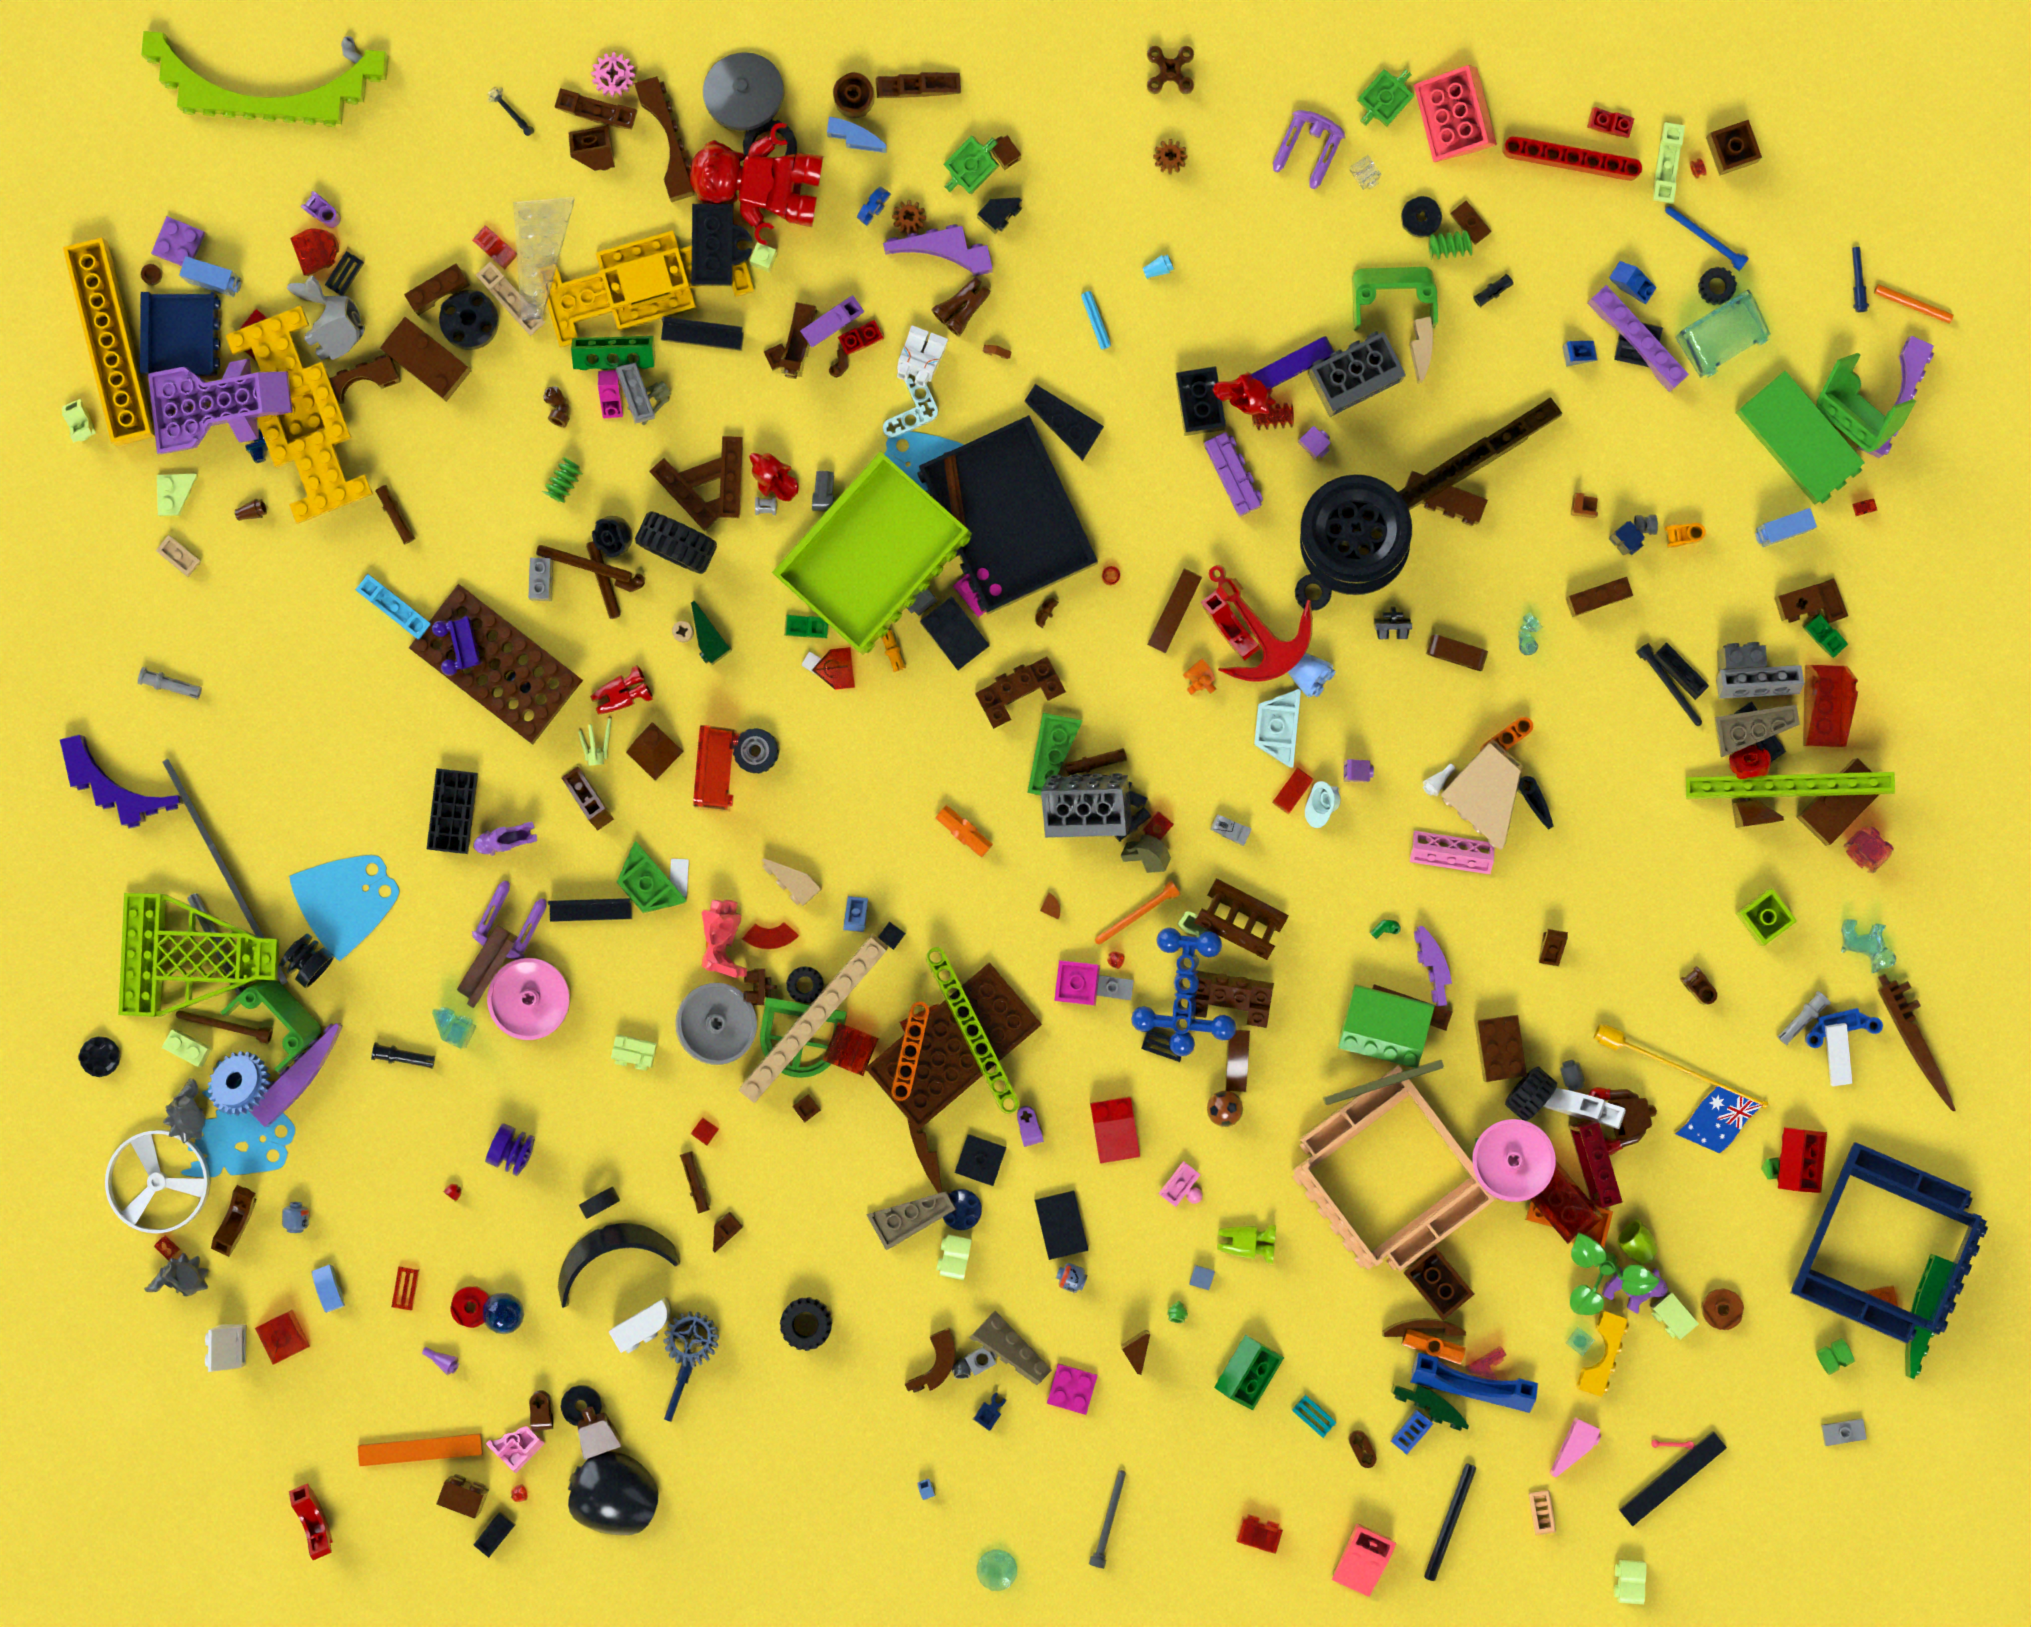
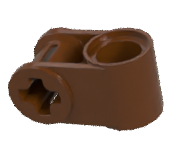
M1697 966L1685 978H1680L1682 984L1700 1004L1709 1005L1717 1000L1716 989ZM1704 990L1711 992L1712 997L1709 1001H1705L1702 998Z
M544 1390L536 1391L529 1400L531 1430H552L554 1424L550 1396ZM538 1396L541 1400H544L541 1405H539V1402H535Z

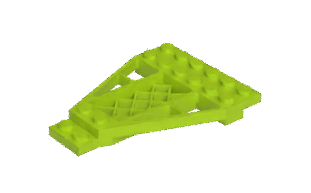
M124 893L118 1015L161 1017L258 980H278L279 939L260 938L167 894ZM166 900L190 911L188 931L165 930ZM196 914L231 929L232 933L197 932L195 929ZM173 935L185 937L178 942ZM193 936H205V938L198 943ZM213 937H225L219 944L213 939ZM169 938L176 945L170 952L164 948V943ZM188 939L195 945L189 953L182 947ZM208 940L215 946L209 954L202 948ZM228 940L235 947L229 954L221 948ZM178 949L185 955L179 963L172 957ZM197 950L205 956L198 964L191 957ZM217 951L225 957L218 965L211 958ZM235 953H236V963L231 959V957H232ZM169 959L175 967L167 973L163 968V963ZM187 960L194 966L188 974L181 967ZM207 960L214 967L208 974L201 968ZM227 961L234 968L228 975L221 969ZM179 970L184 977L171 975ZM198 970L203 977L191 976ZM218 971L223 978L210 977ZM164 980L185 981V1002L161 1011L162 982ZM195 981L230 983V986L192 999L193 983Z

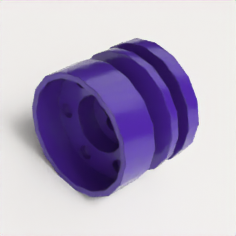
M502 1123L491 1143L485 1163L498 1168L504 1160L506 1161L505 1171L509 1172L512 1166L515 1165L512 1174L518 1176L522 1169L526 1167L532 1155L535 1137L530 1135L526 1142H524L526 1133L522 1132L516 1139L514 1138L516 1128Z

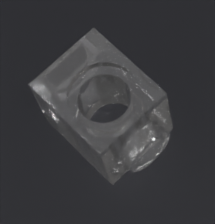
M1369 155L1353 164L1350 168V172L1363 190L1367 187L1372 189L1380 183L1378 180L1382 174Z

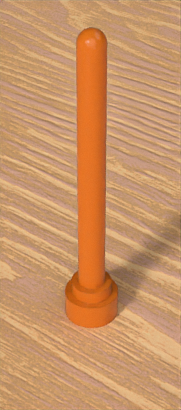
M1170 881L1165 885L1166 887L1162 893L1096 937L1095 943L1098 945L1104 943L1167 898L1171 899L1173 897L1175 899L1179 896L1180 892L1174 883Z

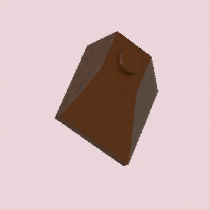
M608 125L568 132L571 158L594 171L608 170L615 167Z
M652 722L637 737L626 753L656 781L683 751Z
M1738 798V803L1732 804L1736 828L1784 821V816L1757 800L1750 801V798Z

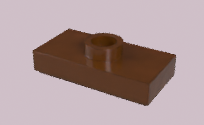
M1467 200L1450 213L1461 229L1468 232L1474 245L1478 244L1492 232Z

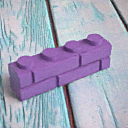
M1227 432L1204 442V447L1238 517H1241L1260 508L1263 498L1259 490L1255 491L1252 486L1254 479L1250 472L1246 473L1243 467L1245 461L1241 453L1237 454L1234 449L1237 445L1233 436H1228Z

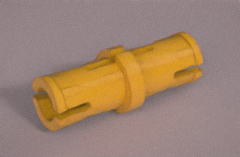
M889 630L887 632L888 638L885 635L882 641L886 649L885 654L890 659L893 672H897L899 668L903 670L906 667L899 652L901 651L900 646L897 647L893 631Z

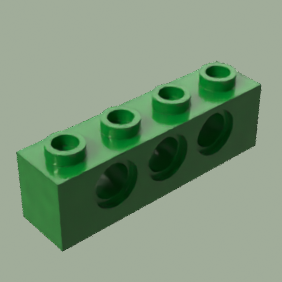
M654 336L572 338L571 354L573 369L607 370L636 363L637 367L642 369L654 367Z

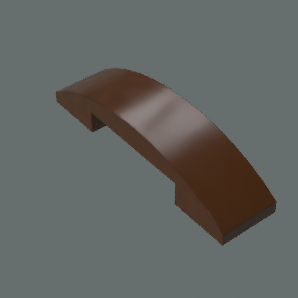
M562 88L559 90L555 103L556 109L574 116L630 130L633 128L638 111L623 105H613L584 97L579 93Z
M1415 1318L1401 1321L1382 1331L1383 1337H1405L1404 1328H1443L1445 1336H1466V1331L1447 1321L1432 1318Z

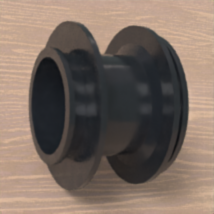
M1355 474L1341 476L1327 482L1311 496L1302 514L1300 549L1307 569L1323 586L1341 594L1364 595L1384 588L1400 574L1409 555L1412 537V519L1404 499L1393 487L1375 477ZM1347 515H1353L1351 518L1344 517ZM1363 516H1366L1372 520L1367 521L1363 518ZM1332 527H1339L1341 532L1333 534L1330 529ZM1357 527L1360 528V532L1356 531L1355 533H1353V529H1357ZM1378 531L1382 534V537L1375 539L1371 536V533ZM1346 545L1349 550L1343 553L1338 550V547ZM1366 547L1370 552L1367 555H1362L1358 550Z

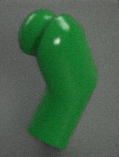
M1382 920L1369 933L1377 940L1384 932L1398 934L1401 931V926L1394 920Z

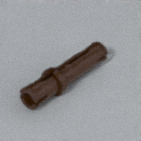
M387 485L376 489L375 492L383 504L382 508L389 515L403 544L412 542L416 538L397 506L398 502L393 499Z
M1124 748L1089 758L1086 756L1082 757L1081 760L1065 763V768L1068 776L1080 772L1088 773L1095 768L1127 761Z
M693 1152L681 1154V1161L691 1190L690 1196H693L697 1213L708 1211L710 1208L705 1195L706 1189L703 1188Z

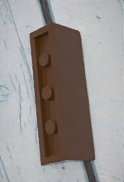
M499 925L495 927L457 988L458 992L469 998L467 1005L472 1008L476 1006L518 939L516 935Z

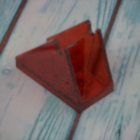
M1805 665L1803 746L1841 748L1847 746L1858 697V691H1856L1858 679L1848 666Z

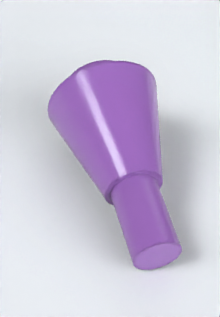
M425 1347L422 1352L423 1355L432 1359L446 1375L455 1373L459 1366L457 1362L458 1357L439 1352L436 1353L428 1347Z

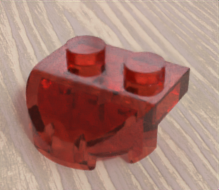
M311 228L290 238L304 276H309L323 268H330L336 262L334 260L339 252V243L334 234L324 229Z

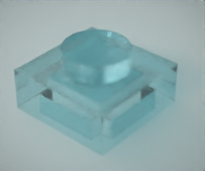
M1577 1327L1566 1341V1344L1583 1356L1595 1340Z

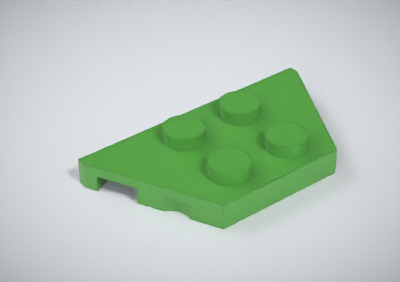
M635 841L619 875L617 884L642 913L687 902Z

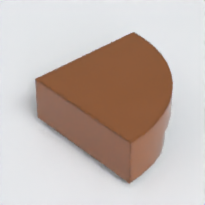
M984 345L982 351L991 356L992 354L998 355L1003 359H1010L1012 353L995 345Z
M1048 893L1040 911L1059 919L1060 905L1057 899L1051 893Z

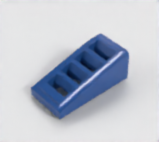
M1416 1409L1392 1438L1391 1442L1405 1454H1408L1431 1428L1433 1423ZM1419 1419L1425 1425L1421 1427L1415 1420ZM1411 1425L1419 1430L1417 1434L1409 1428ZM1404 1432H1409L1414 1437L1413 1440L1408 1438ZM1400 1437L1409 1443L1407 1447L1398 1440Z

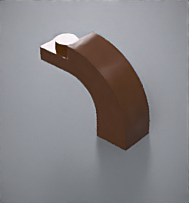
M239 1185L235 1187L227 1214L213 1237L211 1249L230 1257L252 1215L257 1200L255 1198L256 1193L246 1187Z
M949 1328L930 1335V1340L936 1352L935 1364L927 1373L906 1381L907 1391L913 1390V1393L925 1388V1384L928 1385L931 1391L941 1385L948 1377L955 1359V1343Z

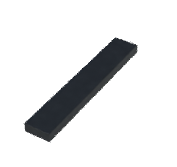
M1712 1431L1695 1445L1693 1449L1689 1450L1623 1505L1619 1511L1631 1526H1634L1727 1447Z

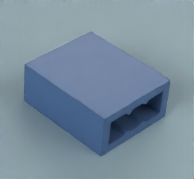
M185 256L179 276L187 283L234 297L235 293L239 292L241 288L240 277L232 270Z
M1808 508L1756 528L1755 536L1757 542L1762 544V547H1766L1807 533L1816 528L1817 525L1811 509Z

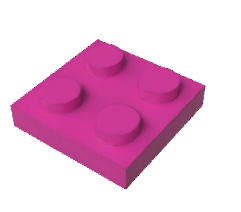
M981 568L977 571L978 579L986 580L988 578L989 572L987 569ZM967 574L954 584L953 587L979 618L985 611L981 612L977 600L980 598L977 592L972 593L968 584L971 579ZM999 584L990 586V593L993 596L1001 594L1002 588Z
M1059 960L1054 1001L1096 1006L1100 965Z
M1058 1363L1047 1404L1086 1415L1098 1375Z

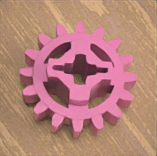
M613 52L612 57H609L605 53L604 60L597 58L599 64H593V68L596 71L591 72V75L596 78L592 82L594 85L598 84L596 87L598 92L603 89L604 96L609 92L612 98H614L615 93H618L621 97L623 90L629 92L628 85H634L631 79L636 78V75L631 72L635 69L633 65L628 66L630 60H624L623 54L616 57L615 52ZM618 63L624 66L626 71H624V69H620L618 67ZM615 69L617 75L614 76L612 82L610 75H612ZM601 79L604 80V81H607L608 84H609V87L606 86V85H604V84L601 82Z

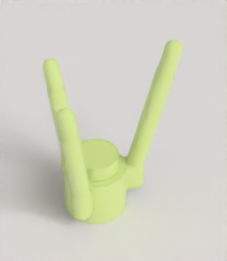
M611 718L607 719L603 752H601V748H595L591 724L588 725L591 745L589 751L582 731H578L585 754V761H588V766L604 764V759H608L607 749Z

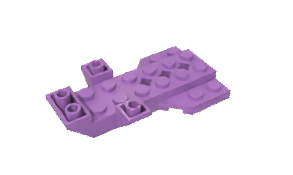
M250 359L230 362L222 380L207 383L187 367L148 374L157 454L162 455L197 448L211 426L229 423L240 443L258 440L257 419L254 418L293 412L288 372H257L251 374Z

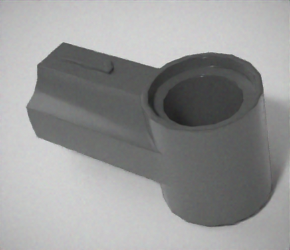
M816 471L812 511L826 512L833 505L834 472Z

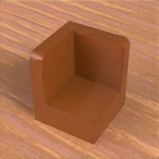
M1575 493L1573 495L1571 515L1596 518L1598 516V512H1596L1598 499L1584 496L1583 493Z

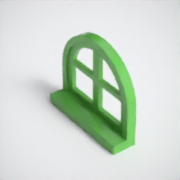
M766 997L760 1032V1042L765 1057L773 1049L771 1039L781 1040L782 1038L781 1036L771 1035L774 1013L801 1017L810 1005ZM835 1010L826 1020V1022L835 1023L831 1045L813 1042L805 1044L807 1046L829 1049L822 1060L812 1066L799 1067L802 1048L793 1058L792 1066L787 1065L781 1073L792 1077L804 1078L814 1076L827 1069L834 1062L840 1051L847 1012Z

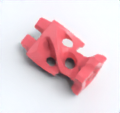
M712 900L710 910L702 911L707 950L702 958L701 966L708 971L719 972L738 978V976L746 977L747 968L734 964L726 955V945L732 946L736 931L741 923L742 914L736 913L738 903L731 900Z

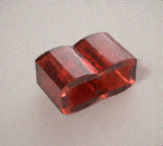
M1248 1514L1247 1517L1242 1516L1235 1539L1236 1542L1276 1554L1283 1529L1279 1527V1523L1270 1520L1267 1523L1259 1521V1517Z

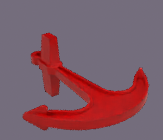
M1213 566L1209 570V577L1212 581L1218 582V588L1215 591L1223 601L1227 600L1235 604L1264 652V658L1257 667L1237 666L1218 668V671L1234 678L1252 682L1272 680L1290 671L1303 658L1311 641L1313 629L1311 600H1307L1296 637L1290 641L1280 640L1242 599L1241 590L1244 588L1238 580L1225 577L1226 570L1223 566ZM1215 570L1220 572V577L1215 576Z

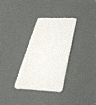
M671 859L670 881L683 897H687L689 860Z

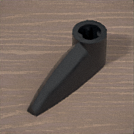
M1531 776L1520 778L1518 792L1523 795L1532 811L1548 830L1554 827L1549 809L1535 779ZM1524 780L1526 782H1530L1531 784L1529 786V791H1527V789L1523 790L1522 785H1524Z

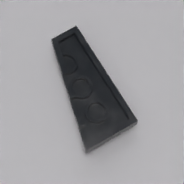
M1035 384L1024 402L1083 462L1104 426Z

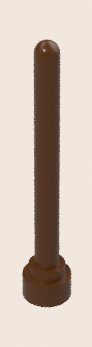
M176 1012V1017L179 1019L253 1036L265 1044L270 1043L273 1029L268 1027L255 1029L189 1012Z

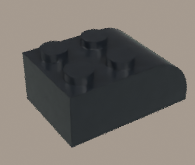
M1216 366L1176 373V385L1184 436L1225 430L1226 424L1222 400L1218 399L1213 392L1214 385L1219 382Z

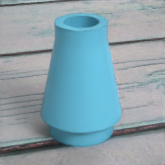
M1168 254L1159 256L1143 267L1147 279L1169 274L1174 269Z

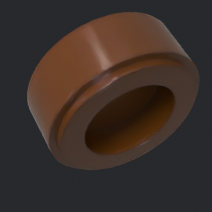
M148 264L142 268L141 278L148 285H156L162 279V271L158 266Z

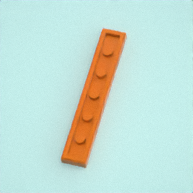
M481 1434L357 1446L359 1466L483 1454Z

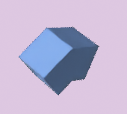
M930 1479L917 1483L923 1500L935 1496Z

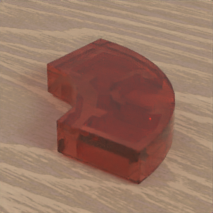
M785 922L771 929L762 928L754 924L742 940L757 948L777 949L792 943L799 935Z

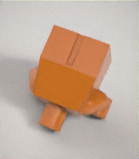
M1203 659L1196 662L1183 674L1185 679L1189 678L1192 681V685L1187 688L1190 695L1205 688L1210 694L1216 690V687L1212 684L1215 677L1211 668Z

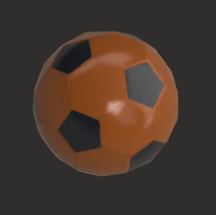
M1230 1091L1215 1093L1207 1104V1113L1210 1120L1221 1127L1235 1125L1242 1117V1101L1235 1093Z

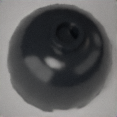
M607 516L596 521L595 530L592 531L593 542L598 550H602L607 554L606 557L614 558L629 549L632 544L633 533L625 519L618 516Z

